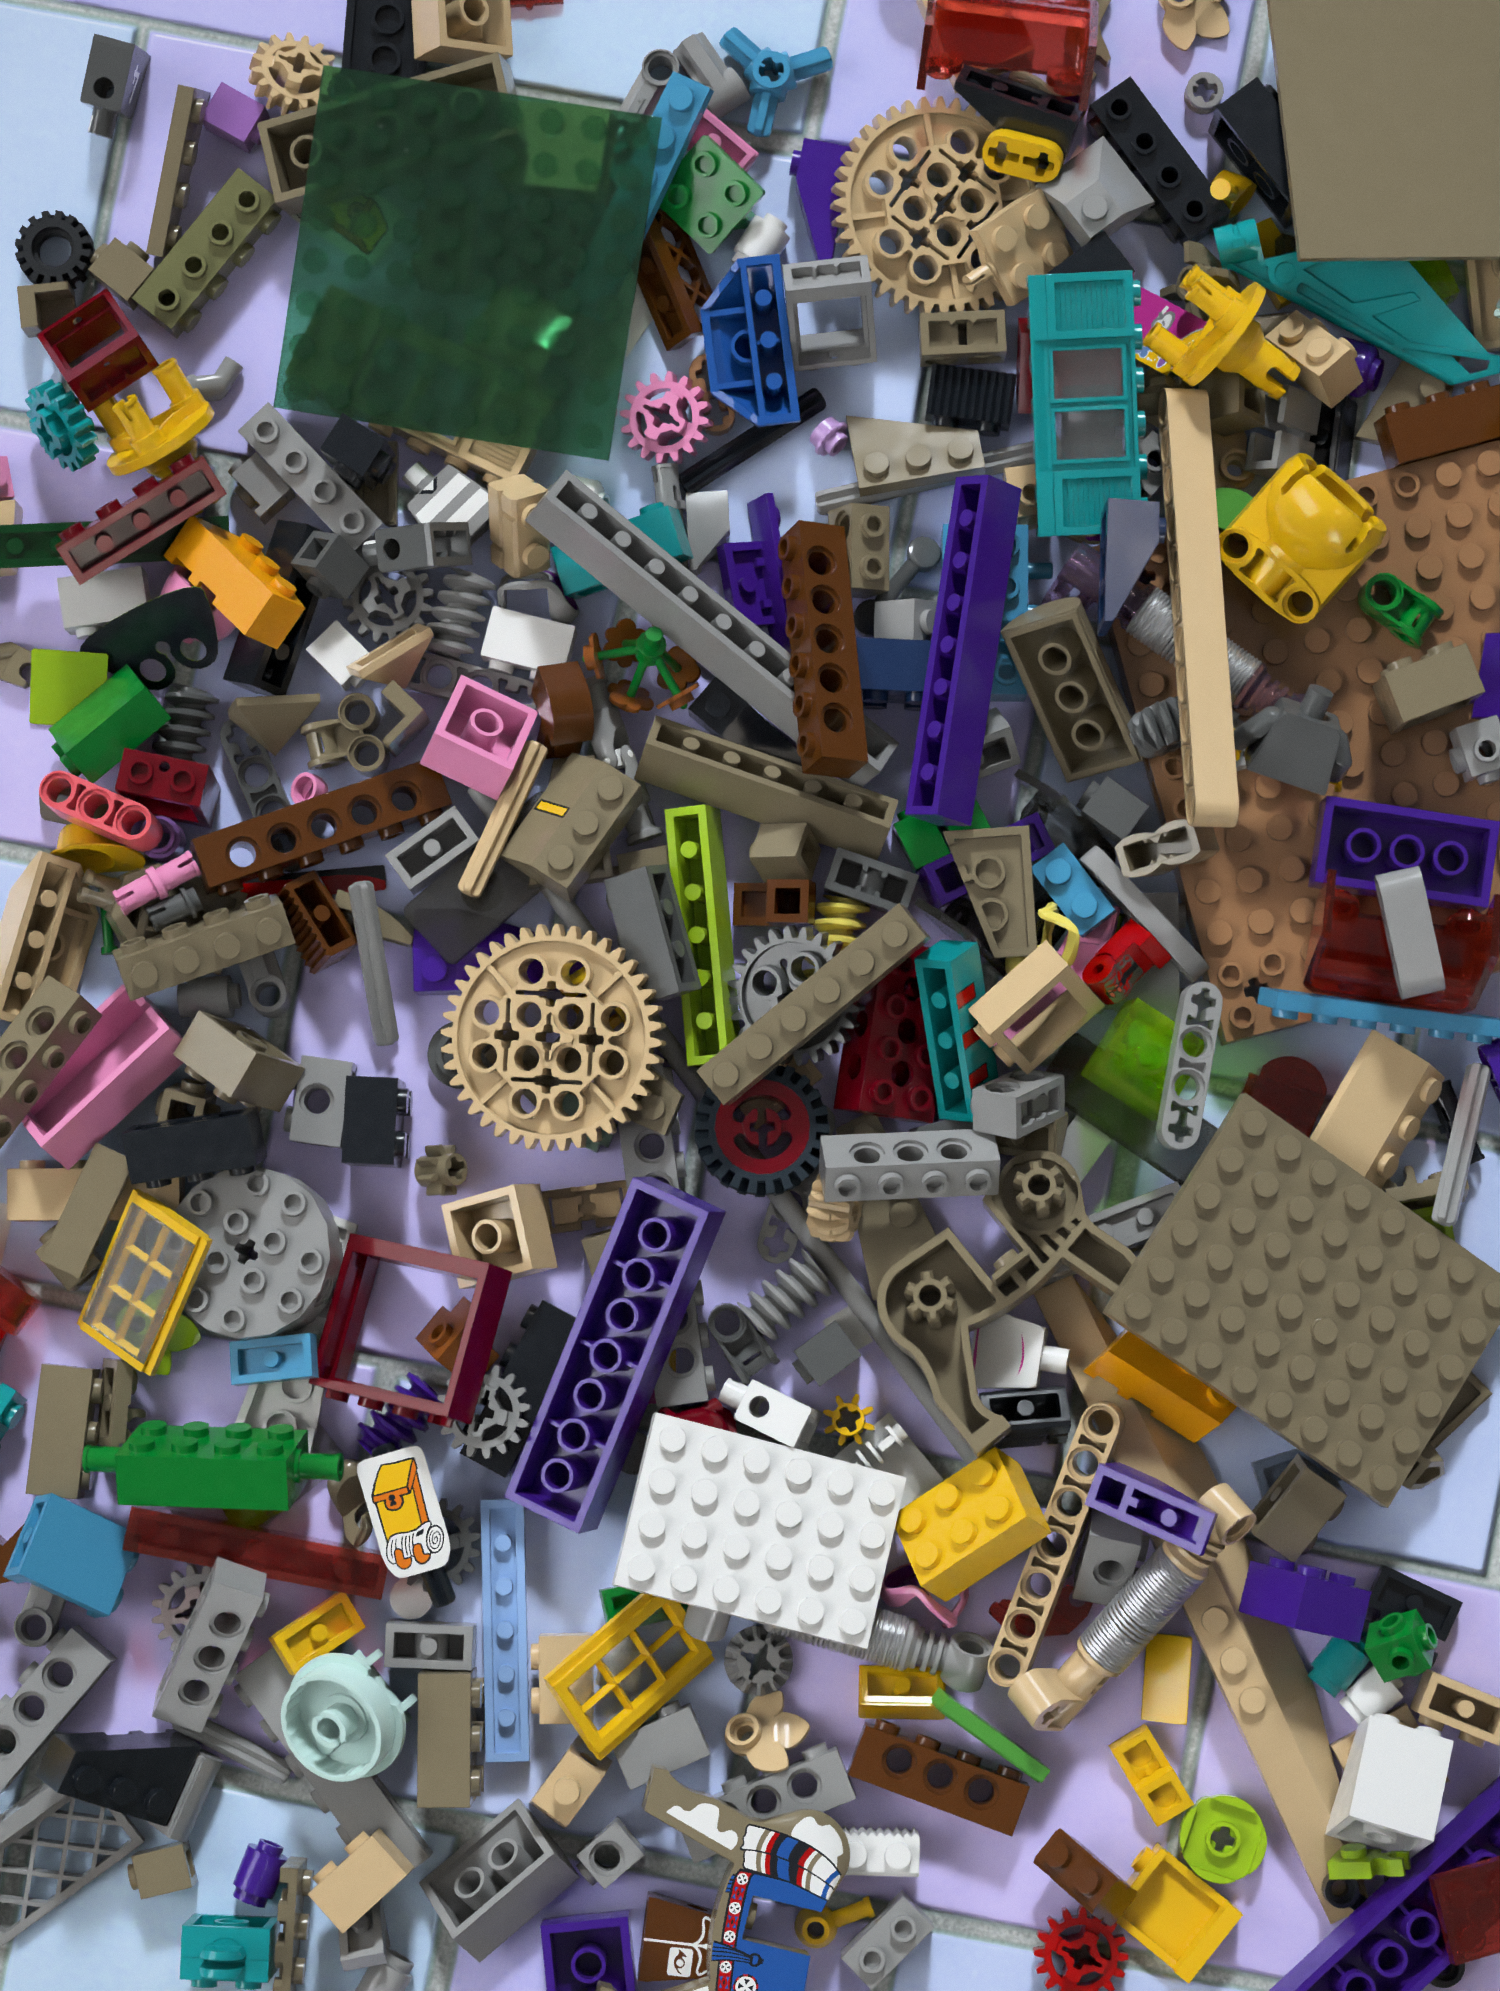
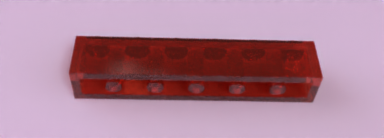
M131 1505L122 1544V1550L208 1567H213L217 1557L266 1573V1578L378 1600L382 1599L388 1570L380 1550L361 1546L356 1548L350 1544L156 1506Z

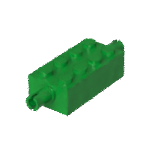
M150 1420L139 1424L127 1441L123 1443L122 1447L86 1445L82 1455V1467L85 1473H116L118 1505L289 1511L309 1480H335L340 1482L344 1474V1457L342 1453H309L308 1430H296L292 1425L277 1424L266 1429L251 1428V1425L247 1423H233L226 1427H209V1424L206 1422L194 1421L183 1426L167 1425L162 1420Z

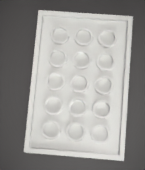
M655 1412L651 1419L612 1585L821 1639L868 1649L907 1477Z

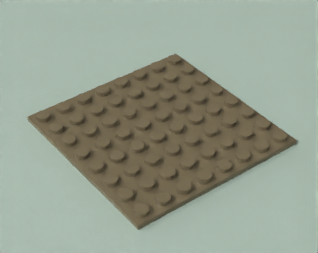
M1267 0L1298 262L1500 260V0Z

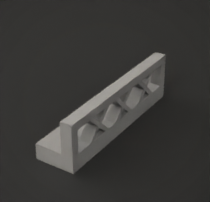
M1176 1181L1088 1215V1218L1095 1226L1128 1247L1132 1252H1136L1144 1247L1180 1190L1179 1183ZM1062 1264L1041 1288L1071 1275L1074 1276L1077 1273Z

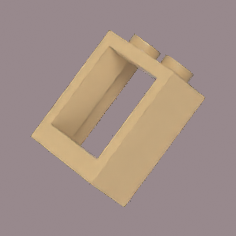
M1045 940L975 1002L968 1011L978 1021L973 1030L988 1047L991 1048L997 1043L992 1050L1009 1068L1016 1063L1028 1075L1103 1009L1105 1005L1048 941ZM1061 982L1067 990L1010 1040L1003 1032Z

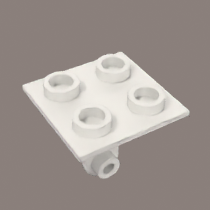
M890 1412L873 1425L875 1431L866 1430L860 1435L863 1441L862 1445H859L854 1440L833 1457L834 1459L907 1477L899 1510L934 1488L943 1480Z

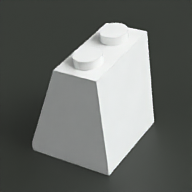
M1381 1713L1374 1714V1716L1370 1715L1357 1727L1325 1835L1351 1843H1362L1367 1848L1381 1849V1852L1384 1853L1409 1851L1411 1858L1434 1842L1454 1741L1441 1737V1733L1438 1730L1430 1727L1418 1726L1414 1729L1399 1724V1719L1391 1715Z

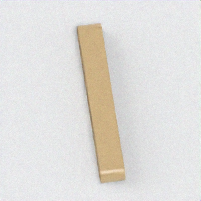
M1103 1401L1091 1405L1084 1411L1044 1513L1051 1532L1061 1534L1066 1540L1067 1548L1063 1555L1051 1553L1046 1545L1047 1536L1031 1547L988 1660V1674L992 1681L999 1686L1011 1687L1021 1675L1033 1667L1092 1511L1091 1507L1085 1505V1501L1095 1473L1085 1474L1077 1465V1457L1081 1451L1085 1450L1090 1451L1096 1456L1098 1465L1099 1463H1111L1125 1424L1123 1411L1113 1402ZM1097 1410H1105L1113 1417L1114 1424L1110 1433L1103 1434L1094 1428L1092 1419ZM1065 1492H1075L1080 1496L1083 1505L1079 1514H1069L1062 1507L1061 1501ZM1034 1573H1042L1049 1578L1051 1591L1048 1595H1038L1031 1588L1030 1582ZM1018 1614H1028L1033 1618L1036 1625L1033 1635H1022L1016 1629L1015 1620ZM1009 1654L1017 1658L1020 1664V1672L1017 1676H1009L1002 1671L1000 1667L1002 1655Z

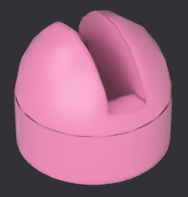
M309 772L299 774L291 785V798L295 804L329 792L327 783L321 777Z

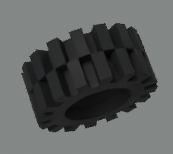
M48 210L41 212L42 217L36 219L33 215L28 219L30 225L27 228L22 225L20 228L21 238H16L15 246L18 249V252H15V256L20 264V268L33 284L68 281L73 290L76 289V282L80 280L84 283L88 279L85 274L92 265L90 260L95 249L91 236L83 224L78 222L76 217L71 214L65 216L63 211L55 210V215H51ZM52 237L64 238L71 245L69 259L57 267L48 266L40 259L42 244Z

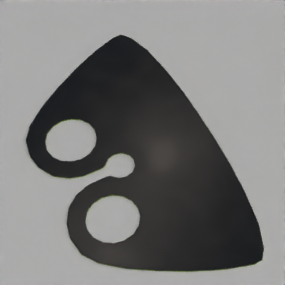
M195 586L163 594L129 610L99 628L81 645L80 652L107 654L108 672L115 674L127 664L149 690L167 688L170 685L169 683H173L176 671L167 655L157 651L156 644L158 642H166L170 647L172 656L183 666L191 669L208 667L216 660L218 655V639L209 601L204 590L201 587ZM187 638H195L201 641L206 648V656L198 661L186 658L180 650L181 642ZM147 659L159 661L166 669L165 678L160 681L146 679L140 671L141 662Z

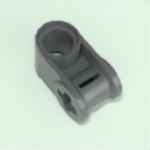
M721 1303L710 1311L708 1328L711 1335L723 1350L724 1357L743 1384L748 1385L750 1377L770 1363L776 1365L780 1362L760 1331L754 1328L745 1313L737 1305ZM725 1310L735 1312L740 1321L738 1329L728 1335L720 1333L715 1327L716 1316ZM757 1352H761L751 1361H749L746 1364H743V1362L749 1359L751 1356H753Z

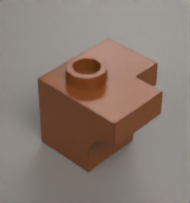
M464 1296L451 1312L442 1305L415 1338L436 1361L450 1372L453 1371L471 1301ZM493 1348L491 1350L486 1372L500 1357V1355Z

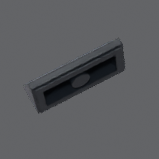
M1347 396L1332 409L1325 403H1321L1317 435L1310 436L1309 440L1315 443L1313 459L1316 464L1325 465L1344 481L1349 479L1358 409L1357 403Z

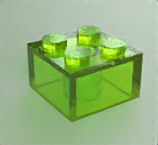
M1139 998L1124 1002L1080 1075L1151 1121L1158 1120L1175 1022ZM1191 1032L1185 1035L1182 1041L1184 1051L1189 1056L1198 1057L1204 1049L1203 1040ZM1181 1075L1176 1080L1175 1091L1178 1096L1190 1076Z

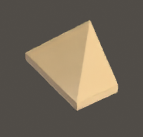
M417 623L346 666L350 675L387 685L394 680L401 688L406 689L434 634L430 627Z

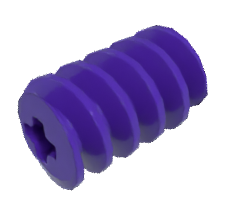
M410 1372L406 1375L411 1385L409 1390L399 1385L394 1387L398 1393L442 1403L437 1399L438 1394L424 1380ZM384 1404L387 1411L385 1414L373 1409L369 1412L374 1421L372 1427L362 1422L357 1424L362 1437L361 1439H356L370 1455H372V1450L375 1447L387 1442H393L397 1450L403 1449L401 1440L412 1445L417 1442L413 1427L423 1432L429 1429L425 1415L428 1416L429 1414L419 1412L417 1420L392 1414L393 1406Z

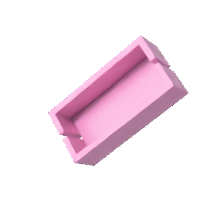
M124 984L96 1009L103 1016L21 1121L40 1147L67 1170L77 1163L94 1147L96 1142L98 1143L183 1064L182 1061L173 1055L183 1037L148 997L144 996L130 1001Z

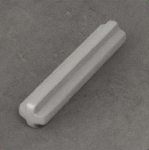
M207 1719L201 1733L172 1724L174 1730L189 1736L279 1784L285 1783L292 1771L285 1758Z

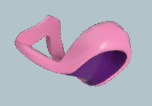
M911 1563L895 1568L884 1576L880 1595L889 1607L903 1606L912 1598L917 1597L943 1622L942 1627L944 1629L956 1627L958 1623L957 1617L967 1604L969 1588L958 1594L960 1598L950 1611L936 1602L930 1593L920 1586Z

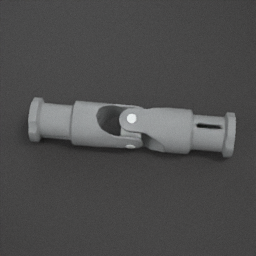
M605 673V679L597 680L595 675L585 678L590 691L594 713L593 739L590 742L598 760L608 763L617 770L625 769V775L641 784L643 801L625 825L628 834L626 838L627 846H634L661 836L663 832L661 827H656L648 805L651 798L645 782L634 779L638 762L630 746L629 736L619 708L614 707L609 701L610 695L606 687L608 682L607 674Z

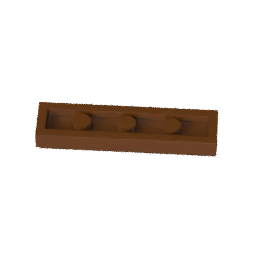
M618 187L608 194L607 205L605 204L607 210ZM659 207L631 268L666 351L680 349L695 337L703 335L702 323H700L695 312L694 304L696 303L702 308L713 291L689 235ZM662 226L672 233L676 242L675 247L665 240L661 231ZM678 265L688 271L692 280L691 285L681 278L677 269Z

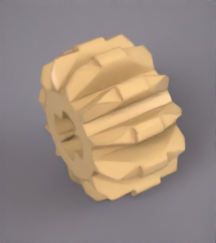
M819 1173L816 1180L812 1183V1191L808 1196L809 1203L806 1209L808 1213L806 1224L811 1237L820 1238L821 1241L849 1242L854 1237V1232L858 1230L864 1201L824 1202Z

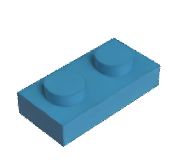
M1064 842L1032 866L1035 877L1064 915L1076 925L1082 938L1117 912Z
M303 1333L229 1342L231 1385L246 1386L319 1378L316 1334Z

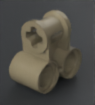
M351 693L345 696L338 707V719L316 721L299 728L300 734L306 737L311 759L307 763L308 770L327 769L349 761L361 775L374 777L382 774L388 768L390 763L389 751L376 736L370 735L379 726L381 721L380 711L377 705L365 694ZM363 704L369 707L370 715L365 723L360 725L350 723L349 713L353 707ZM321 737H322L323 746H324V750H325L324 752H323V748H322ZM372 745L378 747L379 757L373 765L363 766L359 764L358 755L364 747Z

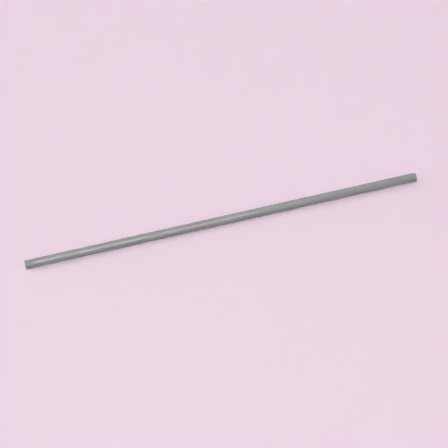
M469 788L467 793L486 819L489 820L497 800ZM516 822L507 839L506 844L519 827ZM547 888L539 889L568 929L571 926L581 928V939L588 930L597 932L574 900L569 903ZM597 932V942H596V945L598 944L599 941L602 940V938H601V936L598 934V932ZM659 1014L653 1016V1021L665 1023ZM666 1025V1028L655 1032L656 1038L666 1041L665 1046L657 1049L699 1104L708 1085L696 1072L699 1069L698 1067L687 1066L685 1049ZM742 1138L734 1139L735 1144L744 1154L756 1159H766L759 1149L750 1148ZM790 1190L776 1196L766 1195L966 1465L976 1460L975 1454L935 1406L931 1388L920 1367L910 1356L901 1351L886 1334L877 1307L830 1244L821 1241L820 1238L811 1237L806 1224L808 1215ZM1047 1537L1046 1545L1049 1551L1055 1555H1060ZM1071 1568L1066 1579L1074 1573Z

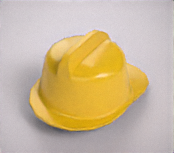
M73 823L61 829L56 849L50 852V854L80 863L84 873L87 869L94 870L96 873L126 872L144 867L146 863L145 857L138 851L121 846L120 843Z

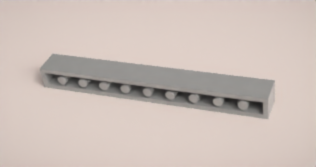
M566 469L543 495L525 521L649 623L660 628L665 636L797 743L799 736L797 717L793 713L794 681L789 673L791 654ZM865 714L864 722L869 762L849 779L840 778L845 782L863 787L881 772L899 745L898 741Z

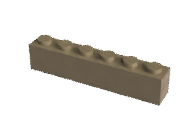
M657 715L647 737L634 779L763 824L807 823L818 843L834 849L840 847L877 861L889 833L899 801L834 777L804 774L800 765Z
M898 903L696 1072L723 1105H731L931 940V937L903 904Z

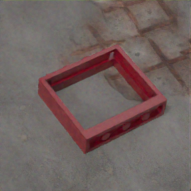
M350 1233L317 1350L319 1378H310L308 1383L327 1389L325 1398L348 1403L349 1396L359 1397L357 1405L382 1412L384 1404L393 1406L392 1414L417 1420L420 1412L429 1414L428 1423L452 1429L454 1421L471 1425L513 1272L487 1262ZM380 1261L477 1282L444 1403L347 1380Z

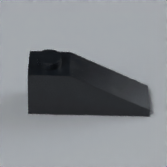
M964 64L954 84L953 89L995 129H1011L1056 142L1063 151L1065 162L1070 152L1084 105ZM1041 152L1038 158H1034L1039 160L1041 165L1048 166L1051 163L1048 161V154Z
M714 677L689 706V716L711 735L802 766L801 757L798 755L797 749L751 705L717 677Z

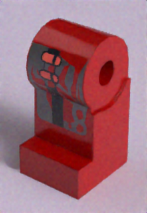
M1130 918L1085 966L1082 979L1102 1003L1113 1005L1126 998L1131 992L1133 985L1151 967L1155 965L1158 969H1161L1172 957L1150 932Z

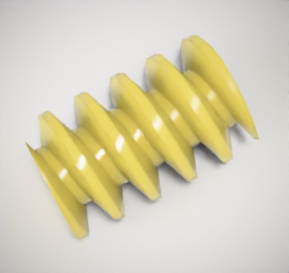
M822 895L830 901L817 903L816 911L826 918L816 919L815 927L813 928L819 932L826 931L829 933L828 946L833 942H843L840 950L842 951L857 938L853 935V930L866 929L867 924L856 918L859 913L870 912V907L852 899ZM805 957V961L815 967L812 960ZM815 968L802 971L809 978L815 973Z

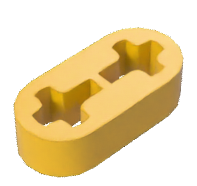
M1000 128L994 130L988 136L982 148V158L990 169L1035 182L1046 183L1052 181L1058 175L1064 162L1063 151L1056 142L1011 129ZM999 142L1006 143L1007 151L1011 152L1006 155L1005 159L998 157V150L995 149ZM1041 152L1048 154V161L1051 162L1046 169L1040 168L1039 160L1034 159L1038 158Z

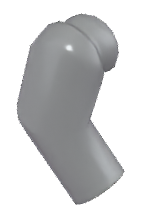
M225 356L215 374L200 376L190 374L186 378L193 389H199L206 401H220L227 395L243 367L233 359Z

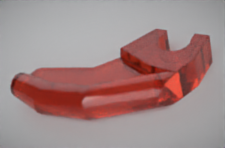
M1065 1585L1062 1588L1044 1637L1068 1635L1088 1616L1093 1603L1085 1601L1081 1606H1073L1069 1601L1073 1586ZM1002 1599L999 1603L993 1602L988 1610V1613L1001 1626L1011 1602L1008 1599ZM1023 1613L1017 1615L1015 1625L1019 1633L1026 1636L1033 1635L1036 1628L1033 1618Z

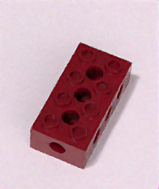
M922 946L856 1001L864 1005L865 1010L852 1013V1017L860 1023L859 1027L853 1029L845 1028L852 1040L844 1043L842 1047L833 1109L904 1122L933 1123L936 1095L914 958L930 947Z

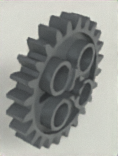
M795 925L785 926L784 934L778 928L768 930L769 941L763 936L754 938L757 951L752 948H746L741 951L748 962L733 964L732 967L741 977L740 979L728 981L729 986L738 990V995L730 997L729 1003L739 1005L740 1009L731 1016V1019L743 1020L745 1023L738 1034L743 1033L808 979L802 971V962L805 957L812 960L816 972L840 952L843 942H833L828 946V932H819L813 939L812 926L802 927L798 934ZM783 959H786L788 962L787 968L782 965ZM767 971L771 972L776 978L777 985L773 993L769 992L764 986L763 980ZM854 1002L784 1060L781 1065L789 1064L793 1056L797 1066H802L808 1063L809 1056L816 1063L824 1060V1051L829 1055L837 1054L839 1049L836 1041L844 1044L852 1040L845 1028L853 1029L860 1026V1023L852 1017V1013L865 1010V1006Z

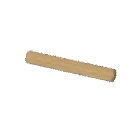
M527 740L514 769L497 800L459 881L458 889L470 897L479 898L482 895L543 765L548 749L541 743L534 740Z

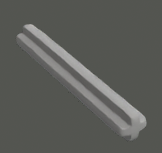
M358 881L350 885L348 891L373 1040L377 1046H389L398 1041L399 1034L375 890L371 881Z
M1473 1062L1468 1064L1464 1073L1431 1216L1433 1222L1442 1226L1450 1227L1455 1225L1460 1212L1491 1076L1490 1067L1481 1063Z

